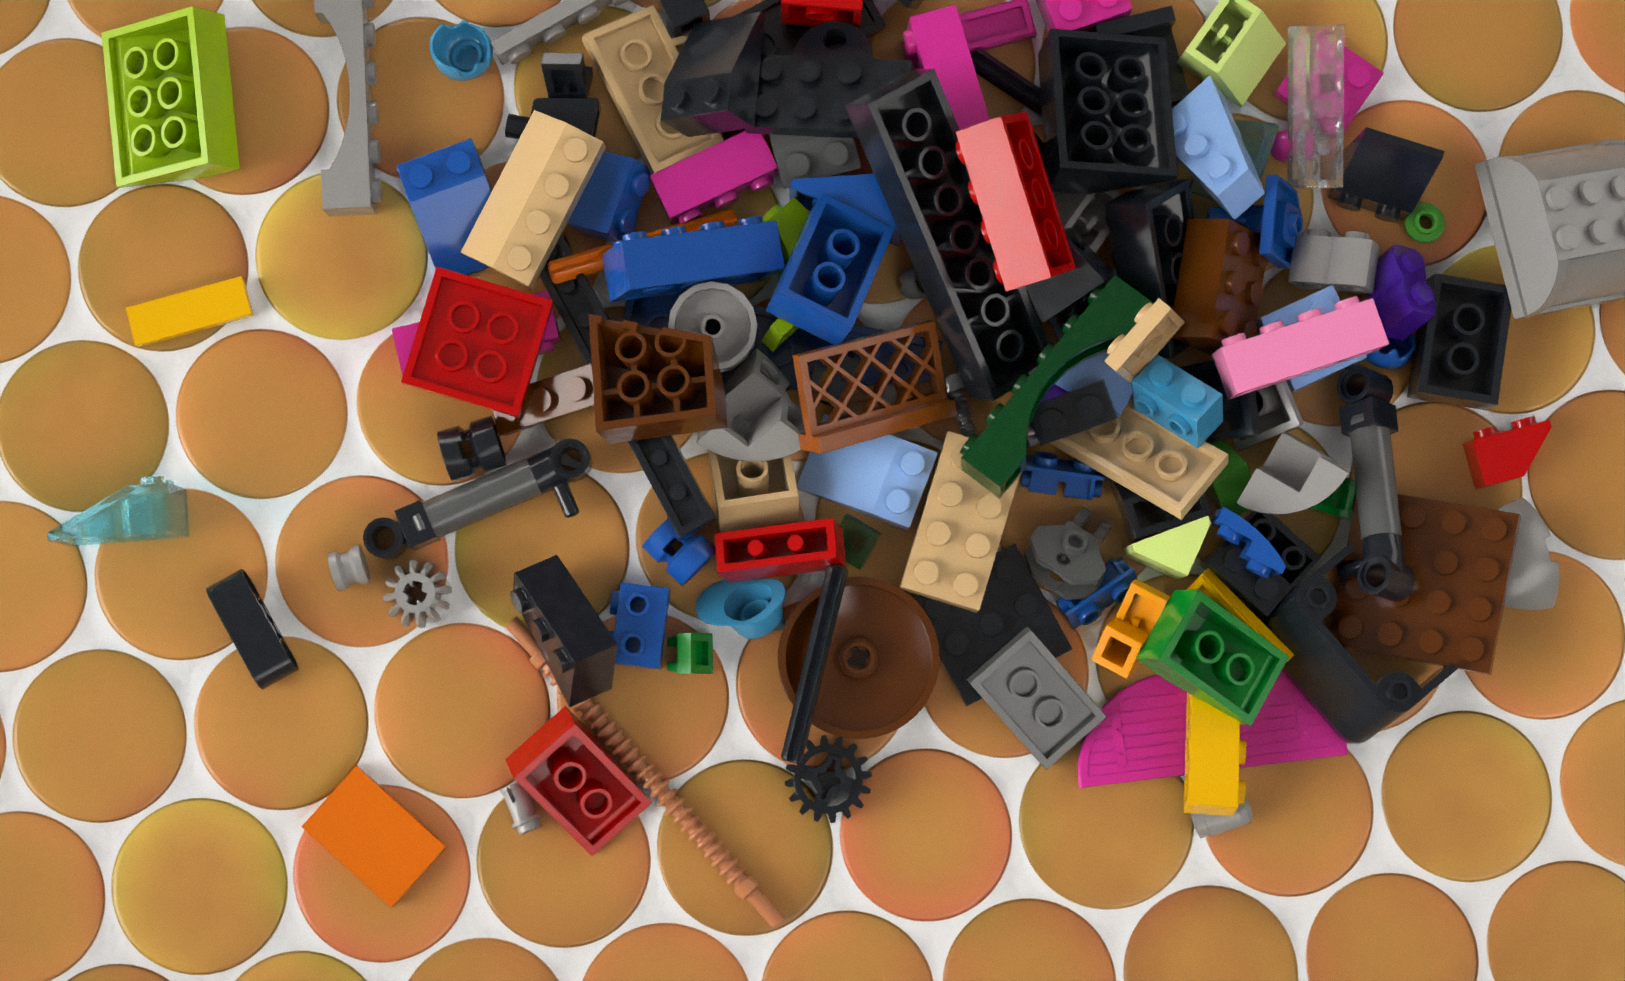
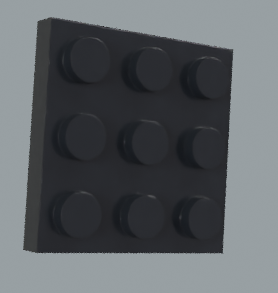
M1015 543L996 553L978 612L969 611L920 595L914 597L928 615L935 629L940 659L965 706H969L982 698L966 679L1025 627L1028 626L1055 658L1072 650L1039 586L1031 577L1028 566Z

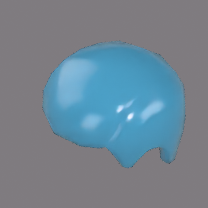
M465 20L453 26H448L444 23L439 25L430 38L431 57L439 71L449 79L467 81L477 78L489 69L493 61V47L484 29L469 24Z

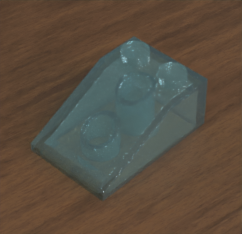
M164 476L139 478V485L125 486L49 531L47 539L50 542L66 546H81L189 537L187 490L174 485V480H165Z

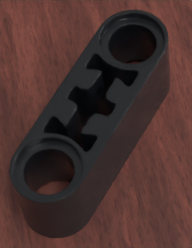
M240 569L206 588L207 595L251 676L262 690L299 670L291 650L244 569Z

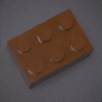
M1188 219L1173 311L1185 323L1172 338L1208 355H1212L1223 347L1221 341L1240 333H1245L1247 339L1257 336V315L1259 305L1263 300L1264 291L1262 284L1265 266L1268 264V260L1259 254L1261 238L1259 234L1231 219Z

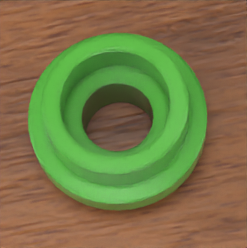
M1421 203L1416 205L1412 214L1405 218L1404 227L1408 236L1414 241L1430 243L1442 234L1445 227V219L1442 212L1436 206ZM1421 216H1426L1431 220L1432 225L1430 229L1421 227L1419 223Z

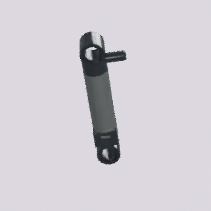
M1355 364L1345 368L1340 374L1337 382V392L1343 401L1350 403L1340 407L1339 414L1341 433L1351 439L1363 557L1340 563L1337 567V573L1342 579L1357 576L1359 587L1365 593L1389 601L1399 602L1411 594L1415 585V575L1413 569L1405 563L1391 443V434L1399 432L1396 406L1390 404L1394 387L1392 380L1387 375Z
M571 438L561 440L551 448L428 500H419L397 509L394 512L398 521L385 517L374 519L364 530V546L368 552L376 557L386 560L396 559L405 552L408 546L413 550H418L441 540L440 537L551 490H554L566 518L573 517L579 514V508L568 483L580 481L589 474L593 464L591 453L579 440ZM575 450L580 452L582 456L580 466L571 471L563 469L561 466L562 456L567 451ZM391 528L395 532V543L389 549H380L376 541L377 535L381 530Z

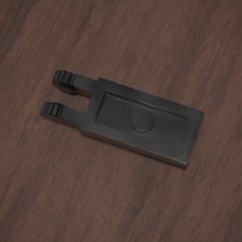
M1104 379L1042 401L1032 420L1036 434L1027 437L1026 448L1039 443L1042 446L1117 419L1118 416Z

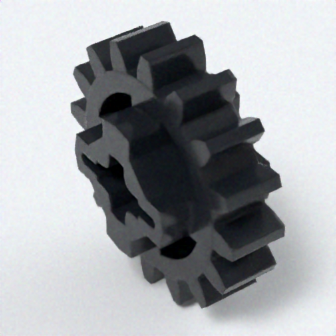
M821 735L820 745L816 747L810 740H807L806 747L808 751L804 754L803 761L797 765L787 764L786 766L788 771L794 773V778L786 780L785 786L795 787L796 792L789 797V800L791 802L797 800L803 802L799 811L802 815L809 809L814 810V821L816 822L820 820L823 813L828 814L831 823H835L836 813L842 812L847 819L850 818L851 813L848 807L853 804L856 807L862 808L864 805L858 798L859 794H869L871 791L870 788L863 785V779L872 777V772L862 771L861 765L868 760L867 757L862 756L856 759L853 754L857 749V745L852 744L847 749L843 748V737L838 736L834 745L828 743L826 735ZM829 751L824 763L816 767L805 765L812 756ZM842 756L846 757L852 764L855 771V779L846 777L840 767ZM832 760H835L833 767L835 769L834 775L840 778L838 786L831 785L829 790L826 791L825 797L822 798V782L817 780V775L819 772L825 773L827 768L830 767ZM801 779L811 781L817 793L814 802L804 793ZM845 791L851 793L842 803L828 806L831 796L838 792Z

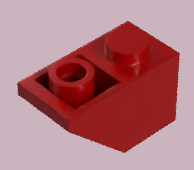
M1535 416L1511 422L1512 430L1498 433L1496 426L1472 432L1474 440L1462 445L1475 490L1525 476L1552 428L1550 420L1536 423Z

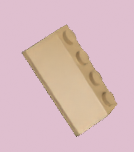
M534 110L461 253L533 290L606 149L604 142L566 122Z

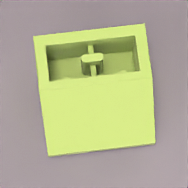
M1220 0L1179 58L1177 64L1201 81H1204L1210 75L1223 95L1241 108L1286 42L1265 13L1250 1Z

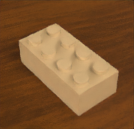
M948 431L899 588L959 608L978 612L1019 477L999 499L961 470V457L963 455L960 453V450L969 437Z

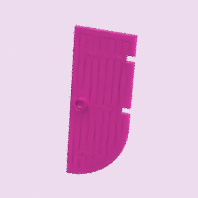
M1283 671L1278 676L1251 726L1240 725L1239 740H1246V761L1244 765L1239 764V768L1348 755L1346 742L1334 732ZM1154 675L1130 684L1110 698L1101 708V711L1107 717L1084 736L1078 759V788L1185 775L1187 692L1166 681L1161 676Z

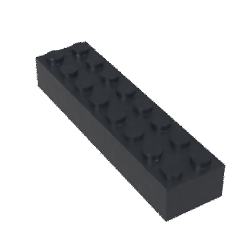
M935 69L911 70L851 102L845 108L970 398L995 401L1010 392L1024 373L1029 375L1033 373L1039 365L1037 362L1039 355L1049 343L1025 286L1006 292L1004 284H1001L996 278L993 263L996 260L991 244L985 241L981 231L982 214L979 205L973 202L969 193L968 183L971 181L966 165L961 163L956 152V142L958 141L956 131L960 129Z

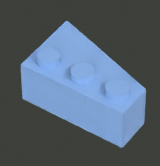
M1209 75L1172 109L1176 160L1235 220L1265 194V191L1251 157L1245 148L1240 130L1233 119L1228 101Z

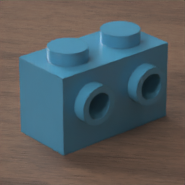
M1158 354L1132 380L1134 409L1196 448H1199L1223 422V394Z

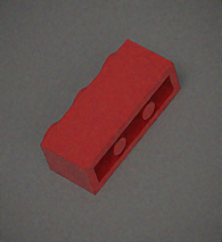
M834 518L715 533L717 573L729 583L826 571L827 566L830 564L846 568L843 528Z

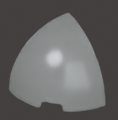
M755 349L724 384L728 428L700 431L698 433L696 442L716 454L743 461H767L786 457L801 450L798 434L805 432L801 406H797L790 401L789 395L785 392L789 386V381L760 350Z
M1282 432L1263 467L1256 468L1237 504L1266 514L1299 512L1329 497L1344 482L1349 471L1340 463L1289 432Z
M1521 498L1498 509L1499 511L1521 515L1504 606L1525 610L1553 608L1559 589V564L1557 561L1550 560L1545 539L1550 537V532L1538 512L1524 498Z

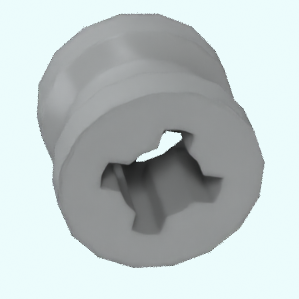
M360 544L351 546L350 550L345 553L337 551L328 553L330 572L338 591L346 590L350 584L356 582L362 585L371 583L368 563Z

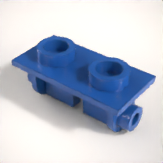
M1038 451L1034 455L1026 454L1025 470L1030 472H1022L1021 487L1028 488V492L1056 495L1058 481L1065 482L1064 497L1092 500L1093 497L1100 498L1102 482L1096 480L1105 481V475L1076 458L1073 461L1058 459V456L1053 453Z
M1122 557L1117 560L1111 558L1104 563L1106 572L1100 587L1088 598L1065 600L1061 597L1055 601L1063 614H1067L1073 630L1081 625L1086 626L1096 621L1102 611L1114 602H1123L1131 582L1137 579L1133 567L1130 569Z

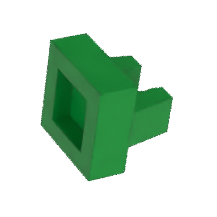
M677 633V636L667 638V646L677 647V661L667 662L668 671L677 672L678 674H713L712 633Z

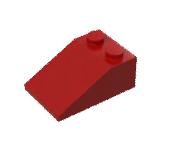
M566 706L505 759L513 778L591 856L652 804L651 799L593 733Z

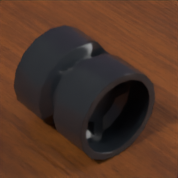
M492 416L471 421L469 428L466 430L458 425L437 432L442 457L452 482L473 476L476 468L479 467L486 472L507 465L502 442ZM468 441L471 442L475 455L470 458H466L462 443Z

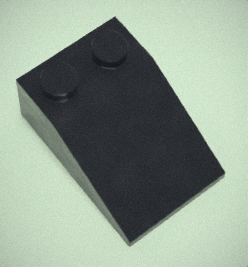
M760 11L694 24L664 83L662 122L687 137L755 127L764 13Z
M1366 127L1341 152L1328 198L1337 200V205L1347 210L1360 211V208L1373 211L1376 218L1386 222L1396 223L1398 220H1404L1415 209L1443 159L1445 151Z

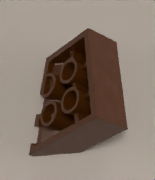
M589 314L596 432L609 444L728 428L725 388L713 339L710 335L665 327L662 329L639 325L637 322L626 320L619 322Z

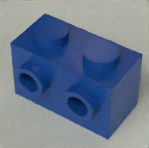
M604 152L572 212L568 224L589 237L610 242L623 240V235L632 233L635 229L636 215L642 198L649 188V175L651 174L648 168L634 158Z
M621 582L620 591H612L610 614L617 616L615 631L609 632L618 644L615 664L661 670L671 591L669 588Z

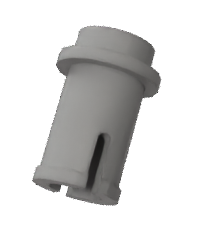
M518 782L510 785V788L505 787L500 790L514 821V824L511 825L512 829H517L518 834L523 835L542 826L539 820L542 818V814L536 813L529 793Z

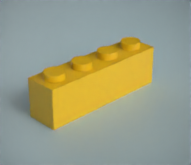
M1188 692L1186 704L1184 813L1233 816L1238 809V804L1244 805L1245 780H1239V764L1244 765L1246 761V740H1239L1240 725L1245 724Z

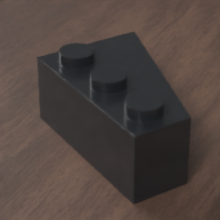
M558 555L515 572L513 590L510 592L511 601L517 612L521 613L569 708L612 688L618 644Z

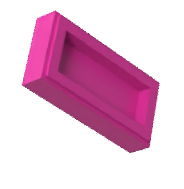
M1013 0L959 14L970 54L977 48L986 51L1036 38L1037 36L1028 0Z

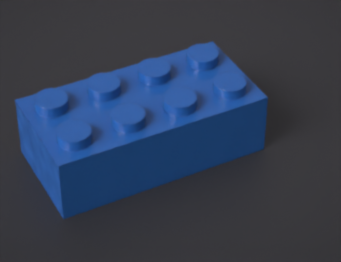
M754 216L738 220V225L725 227L724 221H716L700 225V230L686 232L685 226H678L661 230L662 235L648 238L645 231L625 234L622 236L623 240L613 242V247L602 255L610 302L681 293L693 285L709 281L729 285L763 281L785 268L777 221L763 222L762 216Z

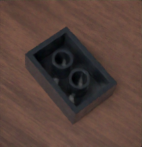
M1435 273L1426 279L1425 283L1434 293L1436 313L1435 316L1416 331V352L1412 358L1407 398L1487 410L1498 405L1511 315V304L1506 285Z

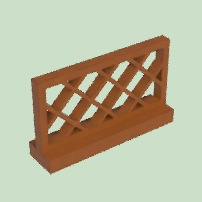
M933 320L792 355L805 432L798 434L801 450L822 454L957 416L955 400L947 399L936 323ZM924 332L926 347L920 357H918L907 348L915 334ZM883 342L889 343L896 349L886 366L874 358ZM848 351H854L862 357L852 376L840 367ZM833 355H834V357H833L832 360H830V359L828 358L829 356H833ZM903 355L915 363L906 382L894 373ZM819 360L827 366L818 385L810 380L807 362ZM870 364L882 373L872 391L860 382ZM923 370L930 375L933 391L924 395L914 389ZM835 373L848 382L838 400L826 392ZM889 380H892L902 388L894 403L891 404L880 397ZM855 389H858L868 397L858 413H854L846 407ZM823 398L833 405L834 408L825 422L817 424L815 408L820 399Z

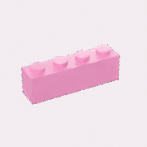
M1354 296L1335 303L1336 310L1322 314L1320 308L1298 315V323L1284 327L1281 320L1259 328L1261 335L1247 339L1245 333H1240L1222 340L1223 347L1214 352L1212 356L1228 400L1376 352L1389 345L1373 298L1359 302L1358 296Z

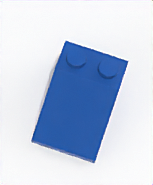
M472 139L396 165L435 269L440 267L469 276L490 268L461 253L492 192L478 150Z
M874 174L792 179L789 186V201L795 198L807 210L811 211L821 194L824 193L894 228L895 230L889 243L899 247L902 238Z

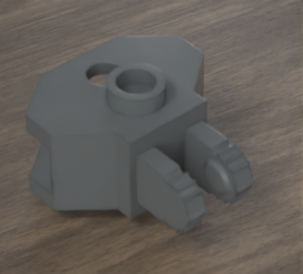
M1085 507L1082 508L1072 522L1068 520L1065 525L1038 526L1030 536V546L1024 553L1031 577L1065 600L1086 599L1099 589L1106 572L1099 548L1110 533L1112 525L1104 521L1097 527L1094 535L1088 533L1082 528L1088 524L1092 513ZM1052 572L1056 573V574L1059 575L1063 580H1062V581H1055V580L1051 577V573H1052Z

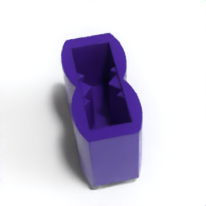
M1394 244L1378 257L1373 293H1367L1370 299L1373 298L1386 336L1403 341L1435 316L1436 306L1434 293L1425 283L1426 270L1423 257L1416 249Z

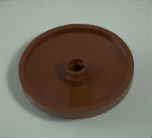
M848 577L846 579L812 724L815 727L843 738L868 739L879 737L907 724L928 701L939 672L940 655L935 629L924 609L904 590L875 578ZM822 586L809 593L794 608L781 633L778 647V669L783 688L792 705H794Z

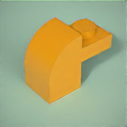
M1137 579L1131 582L1117 616L1106 625L1091 660L1127 679L1141 664L1136 657L1171 596Z

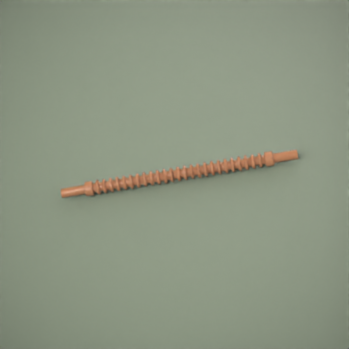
M516 616L505 627L531 655L530 662L538 670L542 668L545 671L543 677H551V686H558L531 631ZM559 689L558 694L562 695V692ZM592 698L575 705L573 708L574 712L581 711L583 714L581 720L588 719L590 721L589 729L596 728L598 731L596 736L598 738L602 736L605 738L604 746L611 745L613 747L611 753L613 755L619 754L621 757L619 762L621 764L626 762L629 766L627 771H634L636 773L634 779L636 781L641 779L644 782L642 788L644 790L649 788L651 790L650 797H657L659 799L657 805L659 807L664 805L667 808L665 814H672L674 816L673 823H680L682 825L681 832L687 831L690 834L688 840H695L698 843L696 849H703L705 851L704 858L710 857L713 860L711 866H718L721 869L719 875H726L729 878L727 884L733 883L736 886L734 892L741 900L746 898L772 928L776 927L785 917L758 888L760 885L759 881L752 874L747 876L745 866L740 868L737 865L739 859L737 857L732 859L729 856L731 850H724L722 848L723 841L717 842L714 839L716 833H709L706 830L708 824H701L699 822L700 815L694 816L691 813L693 807H686L683 804L685 798H678L675 795L677 789L671 790L668 787L670 781L661 780L662 772H655L653 770L654 763H646V754H638L639 746H631V737L624 738L622 735L624 732L623 728H615L616 720L609 721L607 718L608 711H600L601 703L597 702L594 704Z

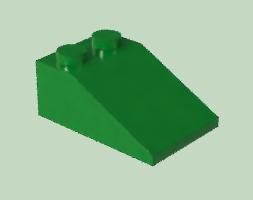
M1174 590L1136 657L1138 661L1166 681L1247 726L1253 724L1289 658L1287 654L1200 590Z

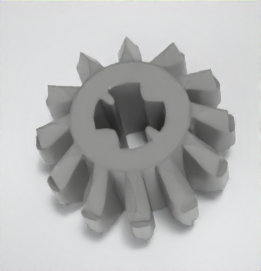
M417 560L409 561V574L402 566H396L394 570L400 577V580L398 582L390 578L385 580L387 586L395 588V593L384 594L383 601L397 602L388 611L389 615L395 617L404 611L401 618V624L404 626H409L415 615L418 628L426 627L425 614H428L434 622H439L441 617L435 610L436 606L448 610L451 605L447 601L440 600V595L452 593V587L438 586L439 583L445 580L447 574L444 571H440L431 577L434 563L429 561L424 564L421 573ZM418 583H422V591L427 593L424 601L417 600V605L412 604L414 597L409 595V590L411 587L418 588Z

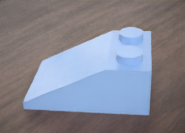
M824 414L822 422H825L829 415ZM886 435L822 454L810 452L799 478L797 489L908 531L938 452L892 435Z

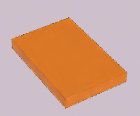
M359 766L354 767L301 826L390 908L395 906L447 847L446 844Z

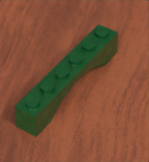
M1116 275L1112 277L1107 285L1102 283L1093 290L1087 300L1090 305L1081 315L1076 312L1070 317L1062 330L1064 336L1056 345L1051 342L1043 349L1037 359L1038 367L1031 375L1024 373L1017 380L1011 390L1014 394L1005 406L999 403L987 417L986 423L989 425L980 436L974 433L961 448L960 453L963 455L961 457V470L999 499L1025 470L1026 443L1029 427L1039 404L1050 388L1068 371L1080 363L1107 352L1110 344L1119 335L1124 334L1126 336L1137 324L1134 322V319L1138 312L1147 303L1151 302Z

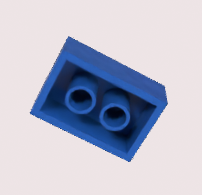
M822 193L805 221L766 312L833 345L842 343L853 328L895 229Z

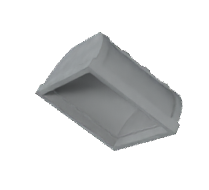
M1625 138L1609 139L1597 143L1516 156L1496 157L1475 165L1514 320L1625 299Z

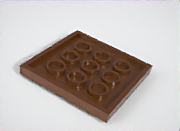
M1397 494L1405 563L1414 571V588L1406 599L1393 602L1363 592L1359 587L1357 576L1347 579L1340 578L1337 603L1334 609L1330 632L1347 649L1438 666H1447L1453 663L1460 670L1491 675L1521 515ZM1357 496L1347 545L1350 544L1354 551L1344 558V562L1363 557Z

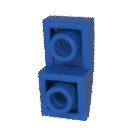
M1225 507L1216 511L1211 525L1219 529L1217 535L1236 545H1239L1240 541L1246 543L1239 558L1248 562L1246 565L1248 570L1264 578H1268L1270 574L1274 576L1283 574L1286 565L1271 543L1256 528Z

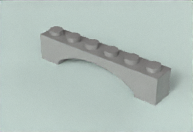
M314 0L316 16L321 23H330L341 44L346 60L350 87L349 115L341 147L331 167L321 170L322 207L329 217L377 214L376 203L383 200L381 179H375V163H381V148L379 139L374 140L373 125L379 124V106L377 100L372 101L371 86L378 84L376 62H370V47L376 46V31L374 23H369L368 8H374V0Z

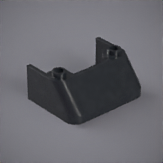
M1348 544L1285 596L1267 617H1261L1260 620L1294 654L1282 669L1286 676L1343 741L1349 744H1361L1371 739L1410 710L1458 668L1453 663H1450L1438 669L1420 685L1410 675L1399 671L1391 672L1382 677L1378 682H1373L1321 621L1334 610L1337 603L1336 590L1324 575L1354 551L1353 547Z

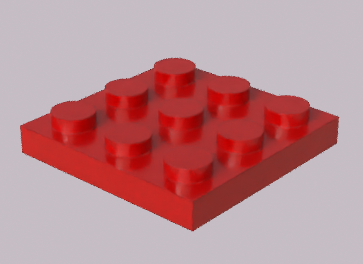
M436 267L401 383L519 418L554 306L553 300Z

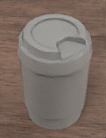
M1246 794L1244 805L1238 804V809L1233 816L1190 814L1200 839L1209 835L1213 837L1246 826L1251 823V818L1254 816Z

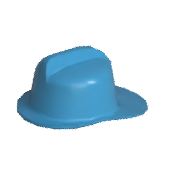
M724 579L712 584L700 594L696 601L695 609L698 617L707 624L730 626L746 639H757L764 637L772 631L784 628L786 621L783 615L782 603L785 599L786 590L783 583L777 579H755L732 583Z

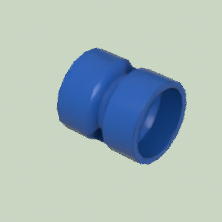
M669 518L642 545V548L657 563L664 561L667 563L666 571L681 586H684L716 554V547L703 534H691L684 539L679 538ZM676 540H679L684 545L676 553L671 545Z

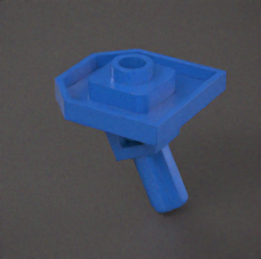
M1266 175L1264 205H1251L1235 220L1223 208L1210 207L1208 209L1206 219H1231L1261 236L1259 254L1278 268L1291 267L1293 248L1296 247L1297 236H1300L1302 233L1303 219L1298 191L1279 175Z

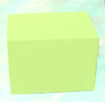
M1205 516L1133 543L1122 549L1124 557L1175 580L1186 577L1191 570L1211 525L1209 516Z

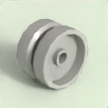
M709 281L693 285L678 297L670 310L668 328L710 335L713 339L720 372L723 373L731 371L740 365L752 351L757 333V320L753 306L741 291L726 283ZM709 320H714L715 324L720 323L721 329L717 334L711 335L706 332V323Z

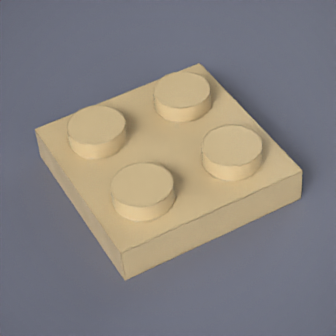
M1160 298L1154 304L1151 302L1147 303L1134 319V322L1137 324L1126 336L1124 334L1119 335L1107 349L1109 356L1104 362L1130 383L1185 323Z

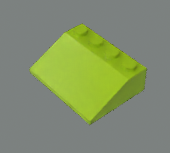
M191 6L102 32L116 187L124 188L207 178L239 170L240 164L225 15Z

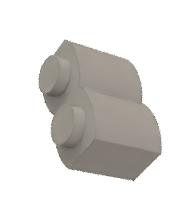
M1308 229L1307 235H1300L1296 238V247L1293 248L1288 282L1301 289L1322 290L1333 285L1335 291L1373 293L1380 246L1370 239L1369 234L1364 232L1348 231L1345 237H1331V232Z

